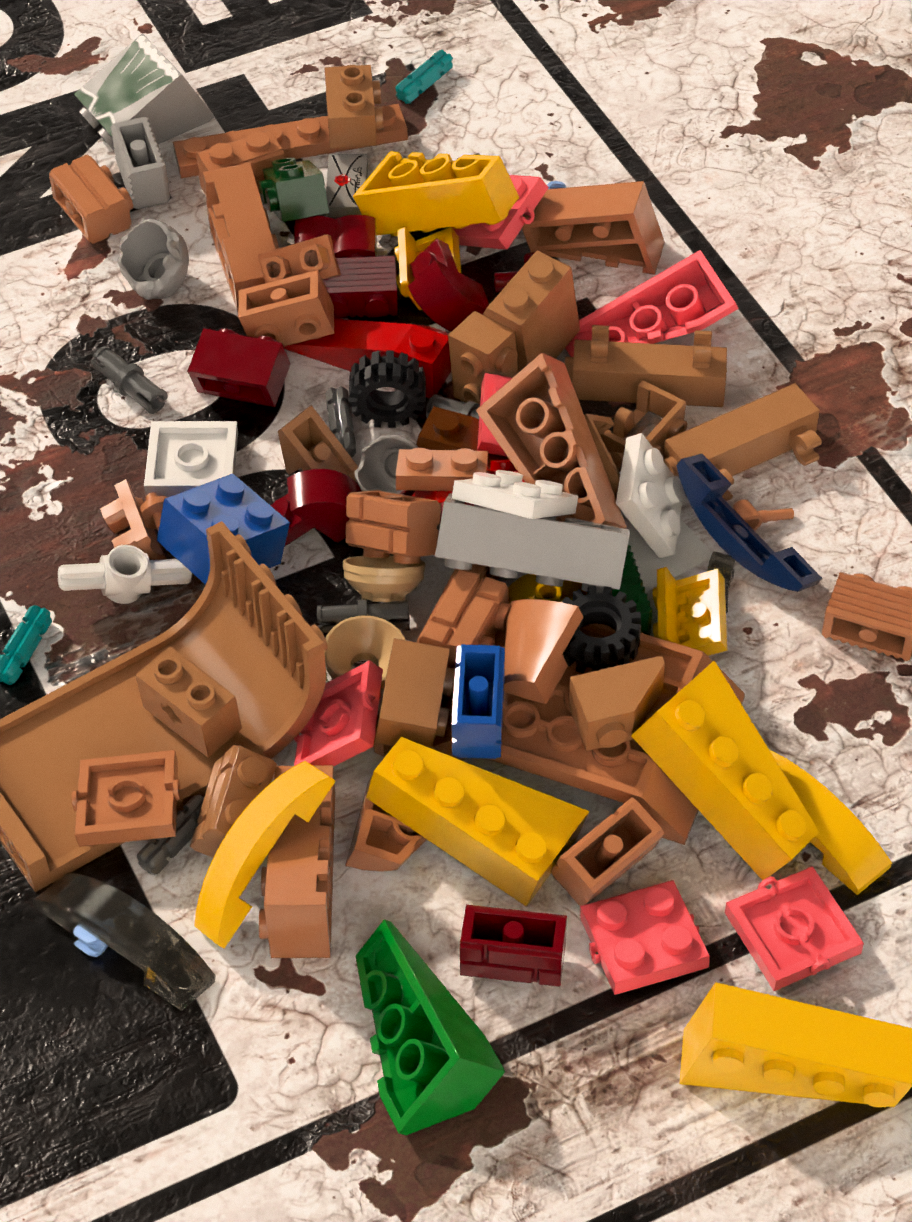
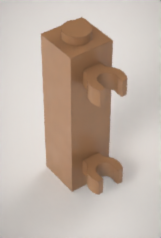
M592 325V340H575L574 357L565 356V366L578 400L637 403L638 385L643 380L686 401L687 406L723 407L727 347H711L712 331L695 330L694 346L611 342L609 341V326Z
M796 383L666 439L664 444V463L674 476L679 477L676 465L681 459L703 454L731 484H734L732 476L790 450H793L797 460L803 466L819 460V455L813 449L822 443L816 433L819 409ZM729 490L722 496L725 501L731 500L733 497Z

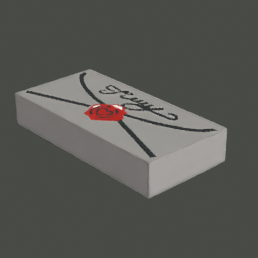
M329 154L326 187L329 213H326V217L339 218L347 215H362L353 195L367 180V154Z

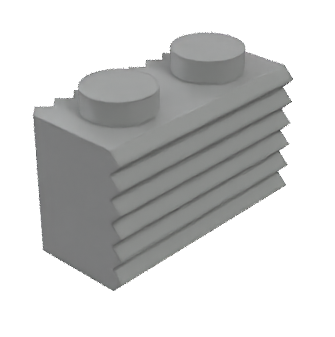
M140 117L113 123L110 128L112 130L115 159L126 190L132 199L133 208L141 209L168 203L170 193L166 163H164V158H162V153L155 138V133H153V128H151L149 118Z

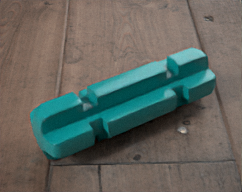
M438 50L410 73L407 78H404L396 85L397 99L402 100L405 104L414 101L419 94H422L453 68L452 55L450 53L447 54L444 50Z
M32 605L28 608L22 618L25 623H19L2 651L5 655H0V682L12 685L19 678L23 671L20 667L26 666L42 639L39 634L44 635L52 623L48 609L40 608L37 605Z

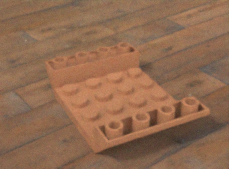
M590 624L580 629L584 634L595 638L608 637L616 633L614 629L603 624ZM498 630L494 637L496 641L495 646L505 648L506 631ZM640 633L638 654L634 660L630 658L629 663L661 655L665 661L663 692L643 724L713 662L704 652ZM576 661L566 668L547 704L508 694L504 690L501 757L489 760L622 803L633 797L660 825L665 833L662 838L685 845L699 810L634 739L625 741L616 747H601L586 751L569 708L570 677L582 674L576 671ZM586 667L584 674L592 672V668ZM721 670L738 700L743 704L745 693ZM453 682L451 696L443 695L440 707L449 708L444 737L435 735L432 749L465 761L466 758H457L452 755Z

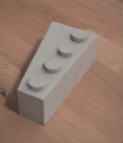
M452 493L444 501L435 557L445 559L444 566L460 570H471L472 564L489 566L490 574L499 577L517 578L518 572L536 575L535 582L549 586L562 587L564 580L582 583L581 590L586 592L589 586H596V593H603L604 586L620 590L630 536L629 529L575 518H565V522L556 521V516L529 519L478 505H466L462 501L451 499Z

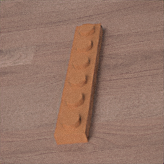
M399 104L382 106L383 129L376 130L377 145L408 140L407 126ZM328 116L306 118L275 125L270 124L263 127L229 131L203 137H192L173 142L174 154L181 179L199 176L197 152L210 149L211 146L217 143H229L245 138L255 131L264 132L271 130L282 147L285 158L299 159L364 147L330 149Z

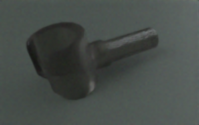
M713 551L707 572L718 569L725 579L727 613L729 588L734 578L735 559L730 555Z

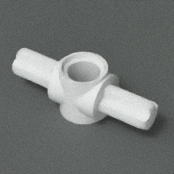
M132 545L115 547L108 555H101L99 563L61 565L58 568V584L62 590L101 589L103 596H107L110 600L120 604L132 603L141 594L150 593L151 586L188 584L191 582L192 572L179 560H149L147 553Z

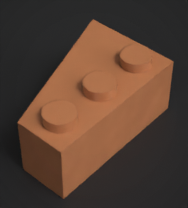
M250 162L203 172L210 234L237 311L239 308V290L265 284L258 254L279 249L276 235L271 234L266 208L263 207Z
M644 181L548 189L534 209L535 217L531 224H524L522 227L531 252L538 250L548 256L581 261L582 256L606 260L605 266L618 268L619 263L643 267L642 273L653 275L656 273L665 244ZM523 214L526 219L529 218V215Z

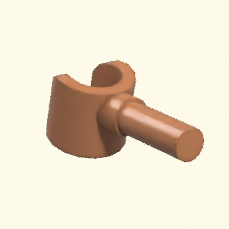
M746 499L740 500L733 505V509L754 531L762 523L794 518L793 508L757 511Z

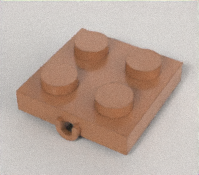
M175 750L80 760L78 790L72 791V805L74 811H76L75 837L78 846L176 837L177 801L180 800L179 789H181L178 780V759Z

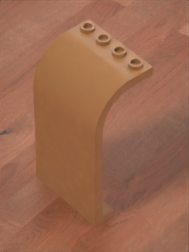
M222 521L206 529L210 556V572L207 583L196 603L176 624L152 640L0 719V842L35 892L125 843L78 846L75 837L76 811H74L72 805V791L78 790L80 760L175 750L178 759V780L181 789H179L180 800L177 801L178 812L184 810L183 806L192 796L200 794L205 797L214 763L222 755L225 756V753L233 745H240L272 759L294 740L317 709L326 683L324 651L328 649V645L322 631L315 624L310 626L305 621L296 600L290 594L284 595L279 590L270 569L265 564L258 565L251 556V551L244 538L240 534L234 536ZM169 646L236 696L242 729L209 758L143 707L135 675Z

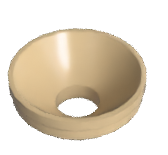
M394 556L388 558L350 557L343 560L344 578L361 594V599L373 602L405 600L406 595L413 591L424 579L425 562L421 560V563L399 564L393 562Z
M355 616L345 619L335 625L326 635L325 639L328 645V649L324 651L326 670L331 678L335 679L352 670L351 667L355 662L370 660L383 669L381 689H383L393 639L405 640V637L395 625L379 617Z

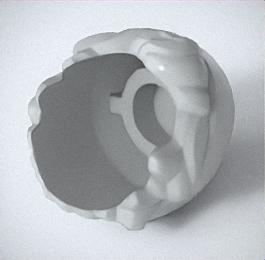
M149 218L135 225L127 235L121 238L119 248L122 253L118 257L120 271L129 282L131 288L139 296L147 300L164 299L178 291L188 271L189 254L185 240L175 229L162 221Z

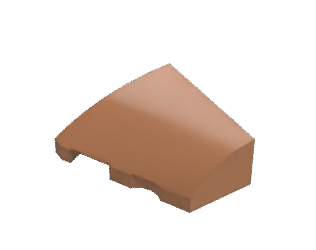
M539 599L511 601L506 622L504 690L508 694L547 704L568 667L562 654L584 616L578 606L563 602Z
M370 778L345 866L368 871L398 870L427 839L366 798L371 781Z

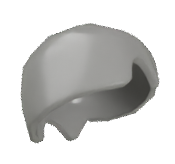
M381 435L371 442L369 446L364 447L361 451L362 457L359 468L354 473L362 491L379 490L410 496L414 492L413 490H396V468L399 449L418 448L416 443L401 435Z

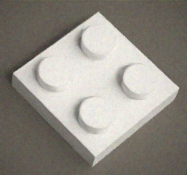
M151 421L144 480L145 496L155 492L158 496L170 497L232 473L235 475L238 442L237 421Z
M642 433L627 437L616 505L659 559L674 555L677 536L681 531L680 515L682 501L685 500L686 496L680 478L674 476L664 463L660 451L653 448Z
M496 470L495 475L474 472L473 479L454 480L451 498L529 519L575 514L578 502L577 495L562 492L563 485L560 483L536 480L535 485L522 482V474L505 470Z

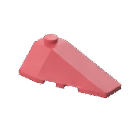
M701 250L580 319V331L565 349L570 357H574L575 340H592V325L609 326V341L654 344L693 333L695 330H703L736 311L738 306Z

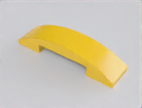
M770 750L820 831L810 842L823 853L822 865L856 895L860 894L891 868V860L862 822L831 791L798 765Z
M303 761L276 778L247 806L220 844L204 878L195 914L194 926L225 949L252 908L250 904L240 898V895L294 814L309 822L336 782L334 779L308 762Z

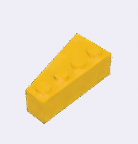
M390 151L353 195L361 214L376 219L377 235L390 234L391 236H398V229L406 227L409 232L419 230L431 232L437 228L445 227L460 229L470 224L486 223L487 225H494L503 221L508 216L509 210L519 199V195L500 156L463 155L456 161H453L450 154L439 153L433 159L427 160L423 153L412 152L407 156L408 159L402 158L400 152Z
M400 737L373 771L366 795L369 801L526 907L550 876L551 870L559 857L569 850L575 842L589 814V811L403 737Z
M715 982L684 1028L679 1084L859 1103L873 1107H895L912 1087V1028Z

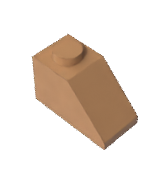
M662 655L570 677L569 708L586 751L601 747L612 748L625 741L633 740L631 735L641 727L663 692L665 661Z

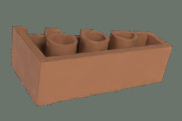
M541 353L477 408L476 412L518 473L523 475L525 483L535 485L536 480L557 482L563 485L562 492L578 496L576 513L556 516V521L565 522V518H575L625 529L627 526L619 507L616 505L614 492L564 362Z
M312 765L334 779L333 765ZM276 766L274 780L294 766ZM335 783L309 822L294 814L268 853L267 867H262L261 893L265 898L264 909L259 911L260 939H268L271 958H331Z

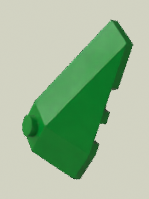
M384 919L355 957L364 1007L372 1010L376 1034L370 1038L372 1053L380 1055L383 1077L377 1080L379 1095L398 1133L409 1135L475 1109L502 1077L505 1070L479 1027L391 921Z

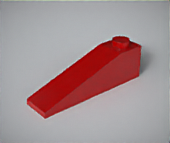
M334 319V334L284 346L285 350L350 372L353 364H359V358L364 355L371 360L372 352L379 351L380 356L384 357L386 356V350L394 351V357L397 358L401 352L408 354V362L415 358L419 362V368H424L427 398H431L433 394L438 393L451 373L448 334L450 333L430 326Z

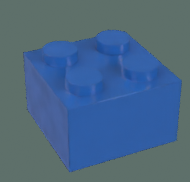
M233 473L164 499L157 542L205 585L210 572L206 529L221 521L234 536L240 534L244 538L251 551V556L258 565L265 564L268 568L281 564L290 522Z

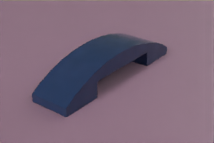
M703 454L683 458L678 462L676 466L679 478L692 509L712 538L735 561L763 580L796 592L815 586L823 579L793 547L774 552L722 498L723 494L732 484Z

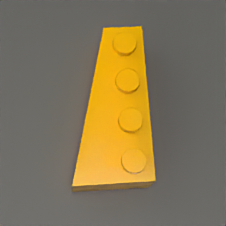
M715 660L631 735L762 881L790 862L820 832Z

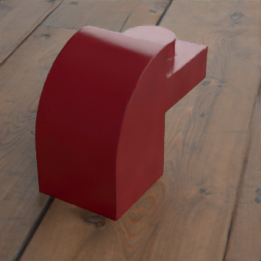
M438 238L410 264L415 279L408 285L411 295L421 309L446 330L452 332L474 311L483 315L489 306L482 285L458 272L449 245Z
M310 469L288 477V494L270 505L290 522L285 546L314 527L337 543L345 539L346 522L349 521V517L346 516V499L351 492H362L358 483L346 474L331 469Z

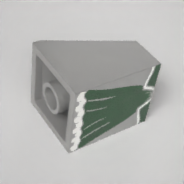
M143 33L74 93L84 105L79 111L94 129L99 124L103 127L98 131V134L113 150L114 143L110 128L113 123L147 117L151 123V128H153V133H155L157 143L160 144L208 123L215 117L184 76Z

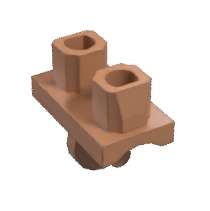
M329 234L258 254L265 283L315 270L319 271L322 280L341 275L334 255L331 235Z
M126 479L114 485L119 498L100 508L102 516L114 534L129 526L131 528L113 538L114 548L120 545H132L147 553L150 560L167 559L162 545L157 542V532L155 529L159 530L164 499L168 497L158 496L157 493L152 492L146 496V501L144 502L142 498L134 497L131 486Z

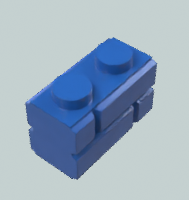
M461 644L456 647L452 709V755L457 758L496 759L501 757L505 648L494 645Z

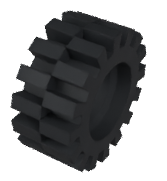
M386 350V356L381 357L379 351L372 352L371 360L364 355L359 358V364H353L349 375V407H352V413L355 417L361 415L362 422L367 424L372 419L374 420V427L381 428L382 422H388V428H396V421H400L402 426L409 424V417L416 420L420 416V411H424L426 402L425 371L423 367L419 368V362L415 358L408 362V354L401 352L397 358L394 357V351ZM382 387H391L398 390L392 392H384L376 389Z
M589 586L587 595H583L582 591L578 589L573 592L572 600L567 596L562 602L578 606L584 616L562 654L569 667L576 661V671L584 674L586 667L592 668L593 672L600 670V668L627 664L630 662V658L635 659L640 645L641 614L640 611L636 612L637 605L633 600L626 603L627 594L619 591L614 597L612 596L611 587L604 586L603 593H596V586ZM590 624H603L614 629L616 633L608 637L595 638L584 634L580 629Z

